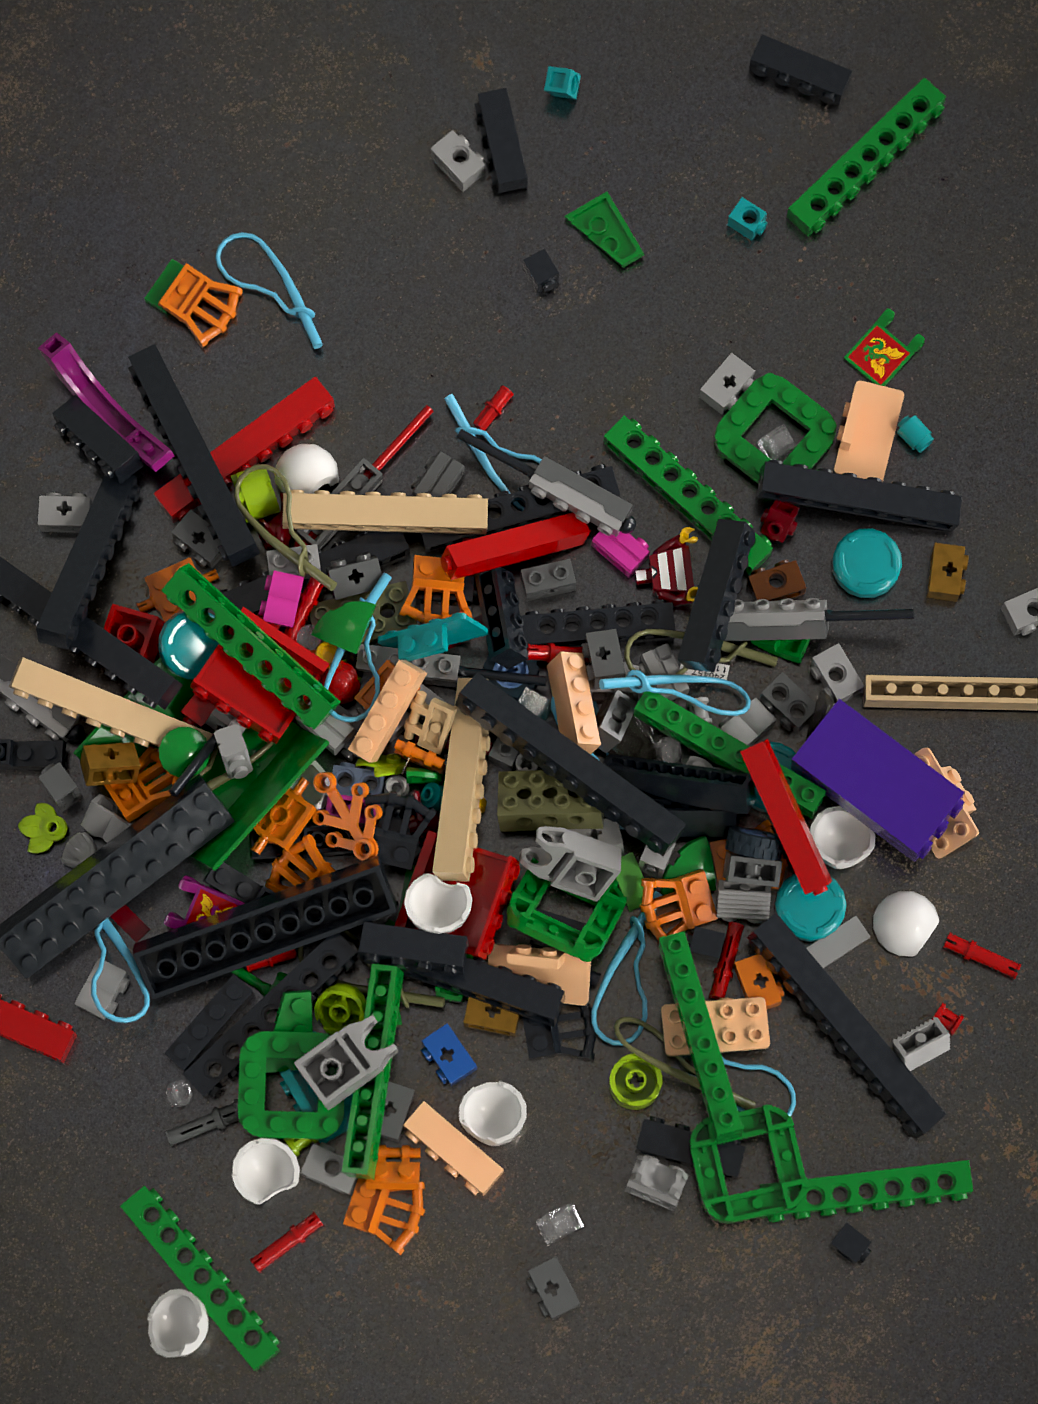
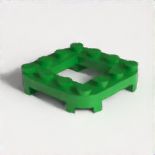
M767 373L759 377L748 387L721 419L715 432L714 440L718 455L723 460L726 458L757 483L759 482L760 468L765 461L768 462L771 459L745 440L742 435L769 404H775L809 431L785 459L784 465L803 464L808 466V469H812L826 451L830 450L836 435L837 424L827 410L788 380L773 373Z
M535 858L531 860V863L534 864L539 862ZM527 869L515 892L513 891L508 904L507 924L584 962H590L593 957L598 956L604 949L621 917L627 897H624L621 890L617 887L619 882L616 880L612 882L597 902L564 891L596 906L582 931H579L536 911L551 882L539 878Z
M263 1031L247 1038L240 1052L238 1119L247 1133L256 1138L323 1140L333 1135L339 1129L344 1117V1100L329 1111L319 1097L317 1112L265 1111L266 1059L299 1060L331 1035L312 1032ZM334 1066L328 1069L330 1071L328 1076L336 1075L339 1067L336 1069Z
M762 1105V1107L740 1111L739 1116L743 1126L742 1137L716 1143L709 1117L702 1120L693 1130L689 1143L690 1153L703 1207L714 1221L731 1224L786 1212L795 1208L803 1200L808 1187V1180L803 1168L794 1130V1122L791 1116L778 1107ZM767 1134L779 1185L729 1196L717 1145Z

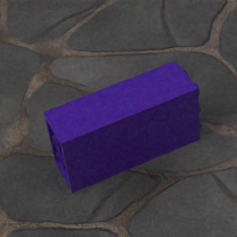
M841 699L835 703L791 761V769L826 790L825 795L913 862H916L919 857L922 860L932 848L933 838L939 839L948 828L949 822L947 820L950 817L955 819L965 803L963 801L964 791Z

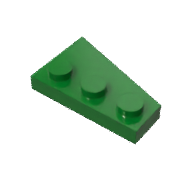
M608 192L601 194L565 215L566 220L621 267H625L644 256L642 249Z
M310 990L283 992L273 1031L313 1033ZM266 1059V1073L284 1072L289 1069L297 1071L298 1068L294 1062L298 1059Z

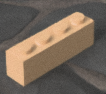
M561 651L547 665L552 696L555 700L559 732L589 754H592L601 745L584 656L583 653Z
M398 660L348 750L369 763L377 762L426 677L427 672L407 660Z
M424 1101L403 1125L404 1129L407 1130L404 1135L415 1144L418 1141L426 1147L424 1152L434 1161H437L438 1158L446 1164L444 1169L454 1178H457L458 1175L466 1181L464 1186L475 1196L478 1193L484 1196L504 1173L502 1167Z

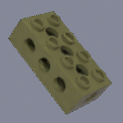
M406 581L387 585L377 600L373 613L375 628L369 645L381 646L378 644L377 637L385 635L388 631H400L407 629L410 625H417L415 619L407 615L405 617L399 615L409 595ZM371 591L337 600L330 599L318 602L317 606L314 605L309 615L312 629L329 610H335L347 602L359 601L360 597L366 600ZM386 611H391L394 613V615L390 618H385L382 616V614ZM368 627V629H366V631H365V634H364V637H363V640H362V643H361V644H364V641H365L366 635H367V633H368L369 627ZM315 637V641L318 647V645L324 641Z
M543 770L499 771L497 817L500 832L536 831L539 827L544 826L565 829H603L604 814L601 811L588 805L583 798L575 792L567 790L561 782L553 776L545 774Z

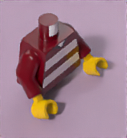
M685 527L681 530L680 534L667 540L655 549L653 554L649 556V568L635 570L636 585L651 583L652 595L657 596L659 600H666L667 603L673 602V607L688 605L694 602L698 587H694L690 549L686 542L693 544L698 541L697 537L689 538V533L695 529Z

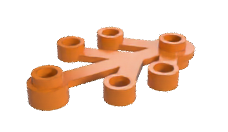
M331 772L318 773L313 781L314 787L320 793H327L340 817L330 815L327 810L321 809L313 814V822L318 826L328 825L347 830L354 839L343 838L340 832L335 831L326 835V844L331 848L341 847L352 850L354 855L361 861L377 856L378 844L373 837L376 821L382 816L381 807L376 804L367 806L364 811L366 817L364 831L362 832L359 827L363 798L369 794L368 785L360 782L352 786L351 793L353 796L349 810L336 788V777ZM326 777H327V778L329 779V781H330V785H329V786H327V785L325 784V779H326ZM359 786L363 789L362 795L357 791ZM372 808L376 811L375 817L371 815ZM320 813L324 816L323 822L319 820ZM333 835L337 838L336 844L332 842ZM365 844L369 846L368 853L364 849Z

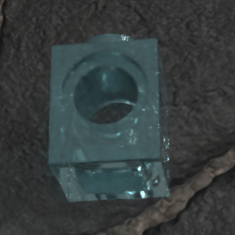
M525 688L518 702L546 721L551 712V701L531 689Z

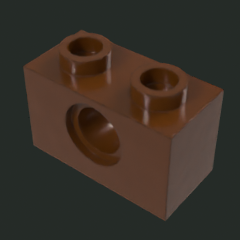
M783 560L776 563L774 568L768 570L759 568L752 571L751 575L748 576L747 585L754 602L759 599H766L768 601L793 599L804 595L807 588L796 560L791 562ZM773 578L779 579L782 582V586L775 588L770 585L769 581Z

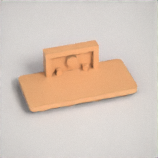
M865 381L856 382L851 403H845L842 415L847 417L845 426L840 425L836 439L840 440L841 443L834 467L835 474L853 473L857 475V478L867 479L868 477L880 478L883 482L904 399V393L901 390Z
M926 747L914 755L965 792L963 809L955 819L950 817L947 820L949 822L948 828L939 839L934 837L932 840L931 850L940 859L975 838L979 831L969 815L976 810L973 805L974 799L960 783L961 777L959 773L951 768V766L941 767L932 751Z
M494 943L492 952L488 954V965L496 968L504 966L511 969L514 974L520 976L523 974L531 975L537 979V982L546 985L547 983L559 985L565 991V1004L584 1006L589 1001L591 961L584 962L563 951H557L555 948H531L529 945L514 946Z
M763 997L720 998L716 1001L705 1000L720 1052L767 1049L770 1046L766 1001ZM663 1005L661 1014L666 1055H690L676 1005Z

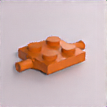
M191 557L144 577L149 588L150 598L137 603L140 612H145L155 607L161 614L163 621L166 622L174 614L183 611L179 606L170 603L166 598V594L161 590L180 567L189 563L195 568ZM216 569L202 575L209 582L220 579ZM189 591L190 598L196 601L195 594Z
M300 777L293 789L289 788L253 828L260 837L251 850L260 855L269 842L270 844L278 845L288 852L317 810L315 806L305 801L302 793L310 784L308 780Z

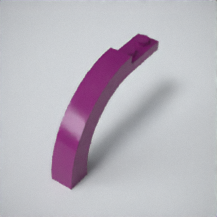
M56 332L38 347L42 356L73 396L76 395L138 451L141 461L153 471L157 472L174 457L171 449L137 423L110 396L80 359L70 342Z

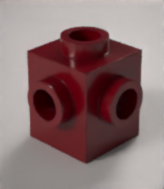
M775 500L770 509H765L760 519V522L764 523L760 532L773 541L783 543L787 535L793 536L797 528L798 522L794 520L800 508L788 502Z

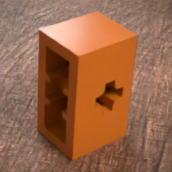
M761 954L735 962L733 968L745 998L763 997L766 1001V1009L781 1004V997H784L780 982L775 983L772 975L773 972L767 967V961ZM757 977L761 981H766L762 989L759 985H754Z

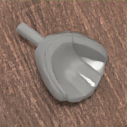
M79 832L73 835L65 845L61 857L62 863L68 867L75 868L95 853L98 849L92 837L87 832Z

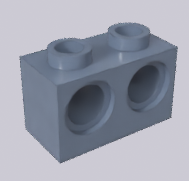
M341 762L340 766H333L332 774L336 777V788L340 795L353 796L351 793L352 786L360 782L365 783L368 780H374L378 784L374 790L369 791L371 795L383 794L385 776L375 777L373 767L366 766L365 769L355 768L354 764ZM350 777L352 783L349 786L342 787L338 784L340 778ZM359 786L357 791L362 795L363 789Z

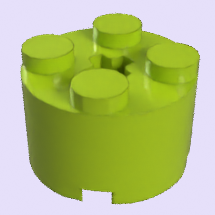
M258 469L249 473L243 479L239 489L241 504L246 507L245 509L256 520L280 512L267 469ZM244 471L230 475L234 488L239 476Z
M635 1054L622 1057L612 1068L609 1078V1089L614 1100L619 1106L630 1110L644 1109L656 1101L662 1087L661 1070ZM633 1076H637L639 1081L642 1080L637 1088L633 1084H629Z

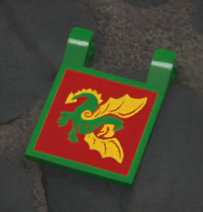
M889 308L882 313L874 325L844 356V359L870 382L881 386L888 384L907 361L924 345L925 341L921 334H917L906 346L885 329L893 321L895 315Z

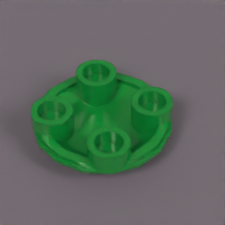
M178 727L168 731L159 746V759L162 767L171 775L180 777L207 742L206 737L191 727ZM210 755L201 765L198 771L194 774V776L199 774L207 766Z

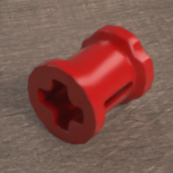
M942 1002L933 1018L937 1017L945 1029L949 1031V1034L953 1036L965 1016L955 1014L946 1008V1004Z

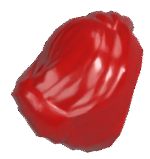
M340 661L332 677L328 690L341 701L339 705L353 701L360 691L361 683L358 680L355 668L344 661ZM329 668L326 669V671L324 672V674H323L322 677L320 678V683H321L323 686H324L325 679H326L327 673H328V671H329Z

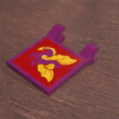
M186 875L181 879L179 888L186 892L195 893L187 915L184 919L174 912H169L165 917L164 925L176 929L245 903L205 886Z

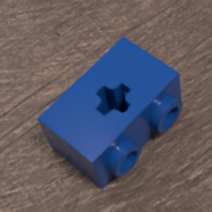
M448 1023L421 1041L424 1047L421 1049L422 1054L428 1062L434 1061L438 1067L435 1072L443 1084L448 1082L452 1087L477 1070V1065ZM442 1052L453 1053L450 1063L446 1059L441 1060L443 1058Z

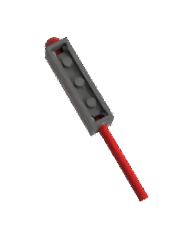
M426 405L373 464L363 458L331 494L352 491L355 492V495H365L366 492H374L383 481V473L380 470L433 413V410ZM298 529L297 535L306 545L317 544L318 550H321L338 530ZM295 541V547H299L300 545Z

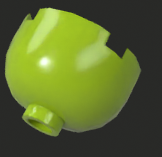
M338 983L331 985L316 1001L314 1007L315 1018L317 1021L320 1020L324 1025L323 1029L327 1033L333 1035L349 1024L364 1020L367 1000L364 994L351 984Z

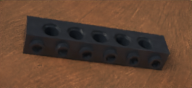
M655 600L651 602L652 604L641 605V602H630L624 607L606 604L601 606V609H591V607L583 606L576 608V611L566 612L565 609H553L550 613L540 614V611H529L521 616L524 623V637L528 644L533 645L554 643L555 646L579 647L582 643H585L586 633L616 629L619 643L628 642L629 638L636 632L646 629L676 631L673 602L667 603L666 600ZM650 615L655 619V622L647 625L642 622L641 618ZM623 617L628 619L630 624L626 627H621L617 625L616 620ZM601 620L604 623V627L595 629L591 626V622ZM569 622H575L579 625V629L569 631L565 626ZM544 624H549L554 630L549 634H545L540 630V627ZM646 634L639 636L634 642L670 639L673 637Z

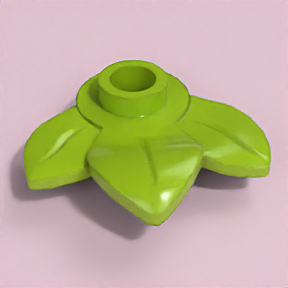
M381 754L377 762L369 763L360 758L357 760L356 766L373 767L375 777L399 775L403 773L406 760L397 754H388L386 756Z
M37 803L35 815L24 817L18 824L21 833L30 837L28 852L33 854L48 851L54 841L61 840L67 833L66 821L62 817L57 816L55 809L46 803ZM56 824V830L51 832L52 825Z

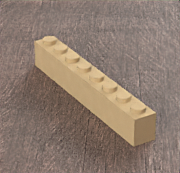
M290 490L292 494L291 516L293 529L454 534L487 533L488 499L482 498L481 495H468L467 498H457L455 494L431 497V494L419 493L416 494V497L406 496L405 493L400 492L391 493V496H381L379 492H366L365 495H355V492L352 491L330 494L329 491L317 490L314 494H306L303 490ZM283 493V529H289L286 515V493Z
M23 657L20 658L9 685L10 688L14 689V695L24 699H28L30 695L39 699L37 702L39 705L50 709L55 705L63 709L61 713L75 719L77 715L87 718L85 723L100 728L101 724L110 727V733L124 738L125 734L135 737L133 742L144 747H148L149 743L159 747L166 733L178 727L196 729L206 737L207 741L213 735L205 730Z
M866 675L863 681L865 686L863 690V707L1038 711V678Z
M458 678L455 703L459 692L472 678ZM458 707L451 728L433 873L441 881L469 882L470 873H473L475 868L473 849L477 848L478 844L476 825L481 821L479 802L484 797L482 778L487 773L485 755L486 751L490 749V737L488 736V730L482 728L472 717L463 714Z

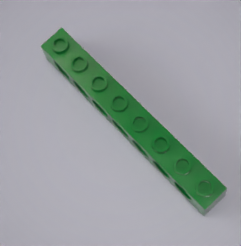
M924 77L788 208L787 218L807 237L813 231L815 233L819 232L826 224L825 220L830 215L834 217L839 213L844 201L847 199L852 200L859 193V187L864 182L870 183L877 175L876 171L881 166L886 167L893 160V154L898 149L900 151L904 150L911 142L910 138L915 133L919 135L928 125L927 121L932 117L937 118L943 112L946 96ZM921 107L924 109V112H916L913 108ZM904 123L908 128L901 129L896 124ZM887 139L891 144L883 145L879 140ZM869 155L874 160L867 162L862 157ZM854 172L857 177L849 178L845 173ZM836 188L840 193L834 195L828 189ZM817 204L820 205L823 208V210L815 211L811 208V206Z
M624 415L604 435L603 444L711 541L718 519L745 521L753 529L748 520L743 517L740 519L733 513L734 509L726 501L721 502L716 498V493L710 486L706 484L703 486L696 480L697 476L691 469H684L678 463L679 460L670 451L666 453L654 436H647L635 419L631 418L629 420ZM630 440H636L640 443V446L631 448L627 443ZM653 456L659 462L651 465L646 462V458ZM673 473L677 476V479L675 481H668L664 478V475ZM690 489L696 495L692 498H687L682 492ZM710 506L714 509V513L710 515L704 514L701 508ZM755 532V542L751 546L748 566L744 570L749 575H751L752 571L758 569L772 554V544L764 535L760 534L759 536Z
M189 563L180 567L161 590L166 594V598L170 603L179 606L190 621L201 626L204 629V633L210 639L216 640L223 647L227 655L236 658L247 673L258 678L267 691L273 692L281 699L280 701L284 707L293 710L305 726L315 730L325 722L341 703L340 700ZM189 591L195 594L196 601L190 598ZM208 608L214 611L215 619L209 615ZM227 625L234 630V636L228 633ZM246 643L252 646L253 653L247 650ZM265 660L271 663L272 671L266 667ZM284 678L290 680L291 688L285 685ZM303 695L310 699L311 705H307L304 702Z
M649 691L643 693L634 708V717L726 770L749 773L740 751L750 746L658 693ZM780 764L801 813L812 819L825 797L826 790Z
M685 931L660 937V954L716 1143L742 1137V1122Z
M372 964L364 1020L373 1015L378 1022L372 1027L365 1038V1047L372 1051L387 1048L394 1044L404 972L398 966ZM392 1058L388 1061L382 1072L353 1092L342 1165V1173L348 1177L375 1179Z
M969 1160L810 1178L807 1179L808 1187L806 1194L795 1208L786 1212L763 1216L762 1219L768 1218L769 1222L784 1221V1216L794 1215L795 1219L810 1218V1213L821 1212V1216L836 1215V1210L847 1209V1213L862 1212L863 1207L873 1206V1210L888 1209L889 1204L899 1203V1207L914 1206L915 1201L925 1200L926 1204L940 1203L943 1197H951L952 1201L968 1199L967 1195L974 1192ZM938 1177H947L951 1183L950 1188L947 1190L941 1189L937 1183ZM912 1180H921L925 1186L924 1191L921 1193L915 1192L911 1187ZM779 1182L759 1184L758 1189L779 1185ZM886 1183H895L899 1189L898 1194L895 1196L887 1194L885 1191ZM863 1185L869 1186L873 1192L872 1197L869 1199L862 1198L859 1194V1187ZM837 1188L843 1189L846 1192V1200L843 1202L836 1201L833 1198V1190ZM811 1191L817 1192L820 1196V1203L817 1205L810 1204L806 1199L807 1193Z
M144 1185L120 1207L185 1287L204 1304L208 1315L256 1372L280 1352L277 1347L280 1343L271 1331L264 1332L260 1327L263 1321L254 1310L250 1313L246 1310L243 1304L247 1301L236 1289L232 1293L226 1285L230 1280L221 1269L216 1272L210 1266V1263L213 1261L204 1249L200 1251L196 1249L193 1245L196 1241L194 1236L187 1228L182 1231L176 1223L180 1219L171 1208L165 1211L160 1205V1202L163 1200L154 1188L148 1190ZM157 1209L159 1211L158 1219L152 1223L147 1222L145 1219L147 1211ZM167 1229H173L176 1233L175 1239L170 1243H165L162 1240V1234ZM184 1249L192 1251V1259L188 1263H181L178 1259L179 1253ZM199 1270H207L209 1272V1279L203 1284H199L195 1280V1275ZM217 1290H223L226 1294V1299L221 1304H214L212 1302V1295ZM235 1310L242 1312L243 1319L239 1324L232 1325L229 1323L228 1317L231 1312ZM250 1331H256L260 1336L259 1342L253 1346L247 1345L245 1337Z

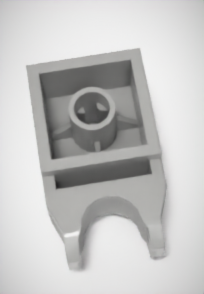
M539 827L536 830L535 841L542 848L529 847L520 851L519 862L536 876L550 881L553 887L596 902L621 872L620 847L565 828ZM542 834L549 835L552 838V842L544 840ZM526 855H531L539 862L537 864L529 862Z
M373 1015L363 1021L347 1025L294 1062L328 1111L382 1072L388 1061L399 1051L394 1044L377 1051H372L365 1047L366 1036L372 1027L378 1023ZM334 1066L335 1069L339 1067L336 1075L328 1076L330 1074L328 1070L330 1067Z
M638 1155L625 1192L674 1211L688 1174L683 1169L674 1165H669V1167L659 1163L660 1160L652 1156Z

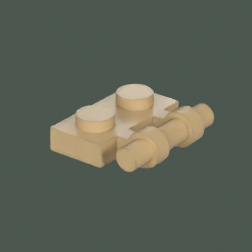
M417 691L416 697L412 699L410 704V716L404 723L405 732L403 737L412 740L414 734L419 736L418 746L441 755L444 752L457 707L435 697L431 700L430 705L425 702L427 693ZM421 714L426 716L423 725L419 722Z

